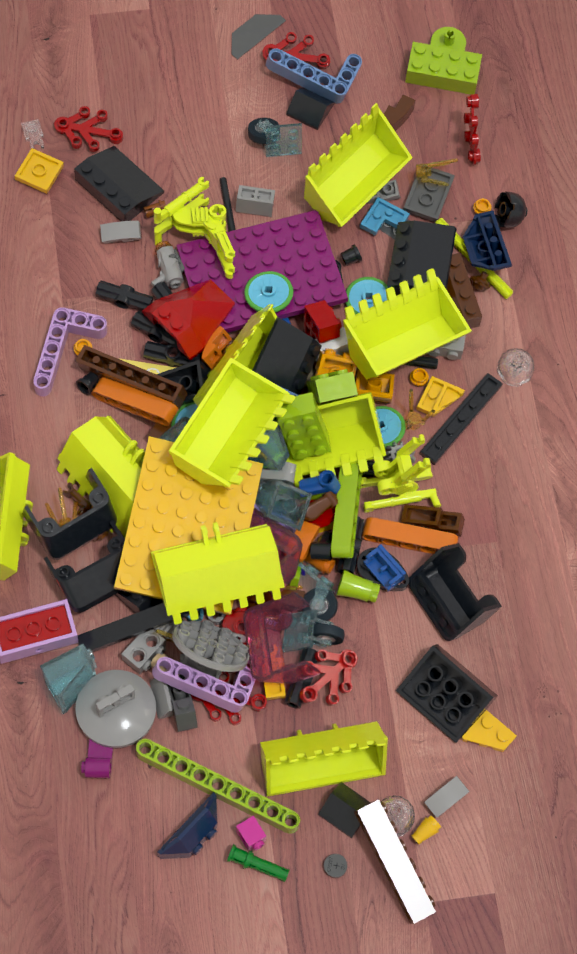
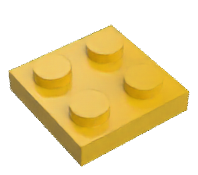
M31 148L15 174V180L47 194L63 169L64 162Z

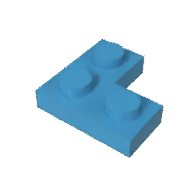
M378 197L361 222L360 228L376 236L384 222L397 229L398 222L407 221L410 213Z

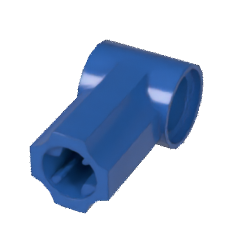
M330 470L323 471L319 476L299 481L303 497L327 493L328 491L336 494L341 487L337 477Z

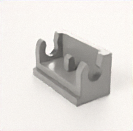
M239 185L236 212L272 217L275 190Z

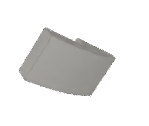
M396 179L388 181L367 203H374L378 197L385 201L401 198Z
M121 221L100 225L101 239L104 244L121 240L125 243L141 239L139 221Z
M456 776L424 803L438 818L470 791L459 777Z

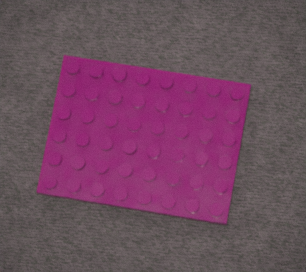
M316 210L226 232L235 251V257H233L235 273H233L232 279L225 277V271L216 250L207 238L176 245L179 257L185 267L184 274L188 287L211 279L235 302V306L224 322H221L219 325L227 333L243 329L250 317L258 312L249 306L245 299L244 291L248 281L261 272L272 271L280 273L287 277L292 284V300L284 309L275 312L278 318L283 319L303 314L305 305L323 300L329 306L348 302V296L319 212Z

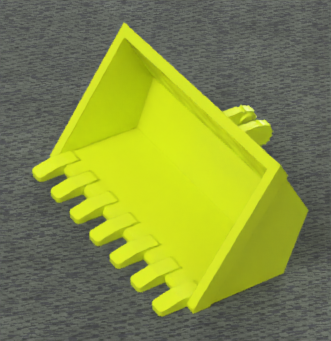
M95 416L71 433L57 458L60 461L57 471L63 474L67 469L70 473L67 482L74 485L77 481L80 484L78 492L84 497L86 493L89 495L93 490L86 478L88 470L92 468L109 495L117 516L116 526L121 531L123 537H126L145 450L140 449L137 446V441L132 440L111 416Z
M215 522L212 526L215 535L208 538L207 528L203 525L200 526L201 540L150 552L167 616L172 615L175 625L182 623L180 613L189 611L192 621L199 618L198 608L206 607L207 616L215 615V604L222 603L224 612H230L232 610L231 600L239 599L240 607L246 608L248 607L247 596L255 595L257 604H262L265 602L263 593L272 591L274 600L281 599L280 588L285 587L281 574L278 550L270 526H267V524L220 535L218 523Z

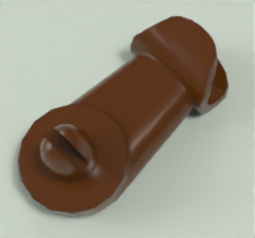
M69 482L67 486L70 490H63L62 494L67 498H73L80 507L77 515L80 516L93 507L86 498L74 489L73 484Z
M332 491L322 494L321 498L302 508V517L306 521L316 520L329 507L332 508L338 504L336 495Z

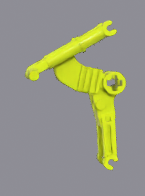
M200 177L198 183L187 191L182 192L180 196L167 204L163 210L160 208L154 209V223L158 224L154 227L155 245H162V234L172 227L182 232L191 233L193 237L195 235L205 236L216 250L225 271V277L232 279L233 273H235V267L233 266L235 251L226 233V208L221 204L212 205L210 209L201 207L209 204V198L204 199L203 193L193 201L191 200L209 188V181L204 182V177Z
M420 434L419 438L412 437L407 444L397 451L396 458L391 463L388 460L374 463L375 478L367 479L362 477L361 489L377 486L380 495L398 494V497L364 502L365 513L372 512L374 509L420 502L422 499L428 498L431 499L434 507H441L435 488L416 491L419 486L415 481L433 477L430 458H424L423 462L418 461L414 466H412L410 454L425 443L423 434Z

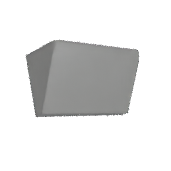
M154 678L151 680L150 686L155 696L157 716L159 719L173 716V706L168 685Z

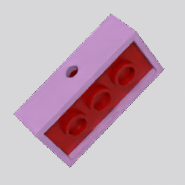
M67 599L0 617L1 664L78 643V636Z

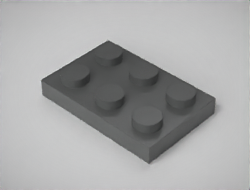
M421 164L403 210L436 222L439 219L455 175Z

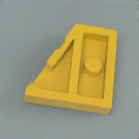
M431 376L416 410L434 417L462 397L465 390Z
M486 710L461 737V740L504 752L517 735Z

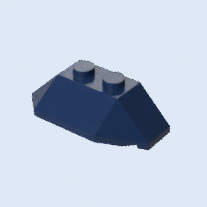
M494 211L475 214L473 221L463 235V241L471 265L492 271L512 267Z
M214 792L157 851V856L160 859L190 858L193 854L197 855L204 847L202 844L207 839L211 840L218 832L216 830L218 824L217 798Z

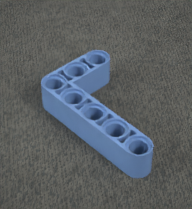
M277 48L269 52L266 60V67L270 71L336 104L344 100L362 64V59L359 55L350 54L337 78Z

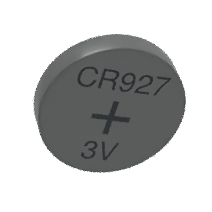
M331 854L325 859L324 871L328 876L339 878L346 873L347 861L342 855Z

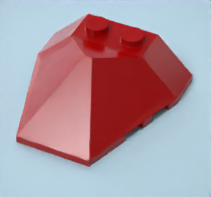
M210 279L157 299L143 309L142 313L153 324L158 322L177 341L178 349L191 360L204 350L212 334L221 322H224L235 306V302Z

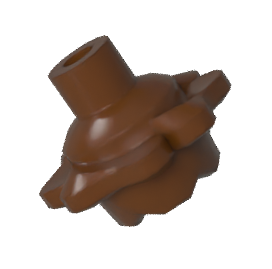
M483 271L480 276H471L470 278L473 280L472 286L481 291L485 288L489 289L491 287L487 281L489 274Z

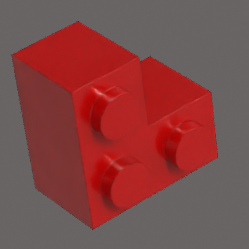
M325 300L304 306V333L317 339L319 343L340 337L342 323L339 318H336L333 308Z

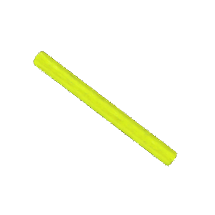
M443 218L435 222V224L449 225ZM456 232L454 246L470 262L464 241ZM475 267L480 273L484 271L489 274L487 280L504 298L508 299L512 296L513 290L494 271Z

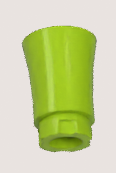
M344 569L336 596H345L375 603L380 590V584L373 583L371 580L354 575Z

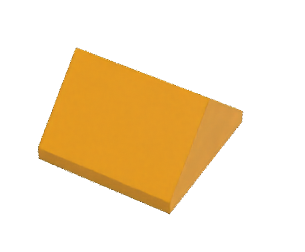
M357 370L356 388L358 395L371 392L374 401L391 403L395 374L384 373L376 378L372 377L366 380L360 370Z

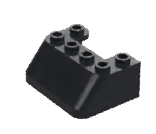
M460 543L441 547L409 577L411 591L441 636L447 641L455 640L480 626L502 607L497 598L491 594L483 596L478 601L459 573L458 569L466 562V553Z

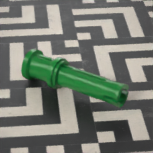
M233 844L227 862L233 861L243 865L244 869L250 867L283 882L286 881L290 869L255 856L252 853L253 851L247 852Z

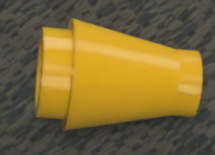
M430 815L428 818H424L411 837L420 845L423 841L439 833L438 830L441 828V825Z

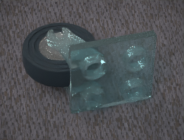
M257 118L249 123L248 136L251 141L264 144L266 157L302 154V123L279 125L277 121L271 118Z
M300 563L298 566L317 581L316 588L310 590L303 599V612L309 620L316 623H325L335 616L338 609L337 598L334 595L336 590L332 588L334 584L328 578L318 576L320 572L309 563L306 565Z
M316 609L288 614L282 652L286 653L313 648V645L326 648L327 646L343 643L345 631L335 626L333 622L317 618L318 610Z

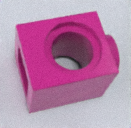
M254 815L236 826V832L248 851L252 849L256 851L265 845L266 834Z

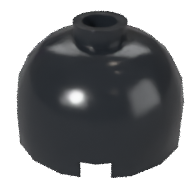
M507 191L501 192L497 197L494 208L497 209L498 215L495 214L499 227L514 228L520 225L528 212L524 199L517 193Z

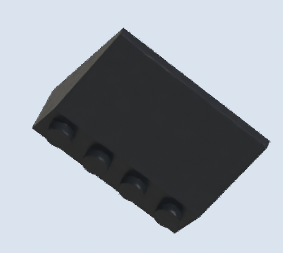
M115 146L86 158L74 168L75 180L120 221H131L144 210L143 207L149 206L164 193V190Z
M415 220L398 222L387 287H393L397 296L401 294L399 283L406 280L409 289L414 288L413 277L419 274L423 283L427 282L426 271L433 268L436 277H439L447 290L457 228L455 226Z
M277 317L252 371L274 384L300 395L322 345L311 336Z
M438 644L432 645L396 690L455 743L461 739L498 696Z

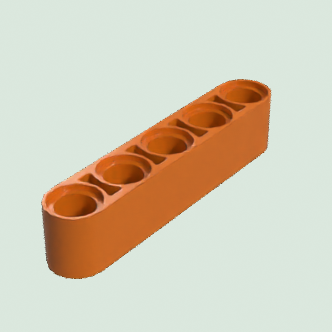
M101 377L91 392L93 397L101 402L164 426H169L179 411L178 407L170 401L106 377Z
M373 517L366 518L362 538L366 541L429 554L436 553L441 547L458 543V536L453 533Z

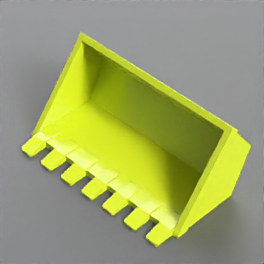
M377 103L371 107L369 116L365 113L361 117L360 124L357 125L355 123L350 128L348 136L344 133L340 137L338 146L334 143L329 148L327 156L323 153L319 157L317 166L313 163L309 167L308 174L305 176L304 199L314 210L319 212L320 218L323 221L336 224L338 227L344 226L413 158Z
M433 268L426 271L427 282L423 283L421 275L414 276V288L409 289L406 280L399 283L401 294L397 296L393 287L386 289L387 300L382 302L379 293L372 295L373 307L371 308L368 307L367 300L359 301L360 313L358 314L354 313L353 306L351 305L344 309L346 319L343 320L346 331L350 358L366 380L372 377L376 378L472 331L439 277H436Z
M268 304L253 314L233 343L227 346L225 349L226 353L217 366L208 373L207 380L193 398L197 406H199L230 358L253 370L277 318L273 310V304Z
M230 358L170 448L169 454L172 455L175 466L201 484L230 487L231 484L239 485L243 477L239 476L238 473L240 471H249L252 463L247 462V459L249 457H258L261 452L260 449L255 448L256 445L266 444L270 438L268 435H264L265 431H274L278 426V423L273 421L274 417H283L287 412L285 408H281L283 403L291 404L296 397Z
M371 392L318 404L328 431L331 452L310 456L303 460H294L277 417L273 419V421L278 423L274 431L266 430L264 435L270 437L264 446L271 470H278L279 463L282 462L295 464L294 481L297 488L299 487V481L303 479V475L310 474V477L319 476L320 471L330 470L336 476L335 468L342 466L344 476L352 475L351 464L358 463L359 470L363 473L368 471L367 460L374 459L376 463L383 461V457L387 456ZM279 485V490H288V486Z
M11 452L0 456V580L5 581L17 572L20 546H26L29 541V535L22 533V527H27L28 522L23 520L24 516L22 513L27 505L31 512L33 508V503L26 500L30 464L19 459Z
M377 721L338 728L337 724L334 723L332 724V730L304 735L301 730H296L297 736L260 742L261 762L267 797L386 775L388 738Z

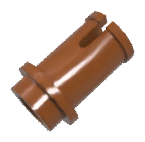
M158 200V203L143 207L146 217L154 216L155 208L163 210L166 203L164 200Z

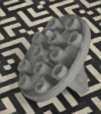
M183 620L181 624L175 627L172 634L175 645L185 654L182 664L219 679L222 671L236 672L243 670L250 658L249 648L233 636L230 629L225 627L219 628L209 620H203V622ZM213 628H217V629H221V630H220V632H217V633H216Z
M124 670L104 671L93 676L81 688L76 700V718L82 732L94 743L110 748L127 747L140 741L150 731L156 716L155 696L150 686L141 677L132 672Z

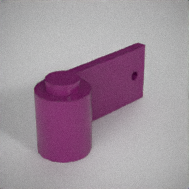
M89 739L88 757H86V761H82L81 773H85L86 778H110L113 748L98 745Z

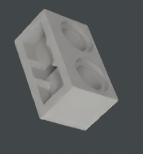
M155 630L139 634L121 654L122 660L138 674H141L143 671L146 672L150 669L155 655L165 652L166 639L155 632ZM149 641H155L157 645L154 647H149L147 643ZM137 655H141L144 657V659L139 662L135 661L133 658Z

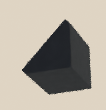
M302 87L295 91L286 115L318 130L335 102Z
M341 782L330 794L318 815L352 839L360 827L354 811L371 802Z

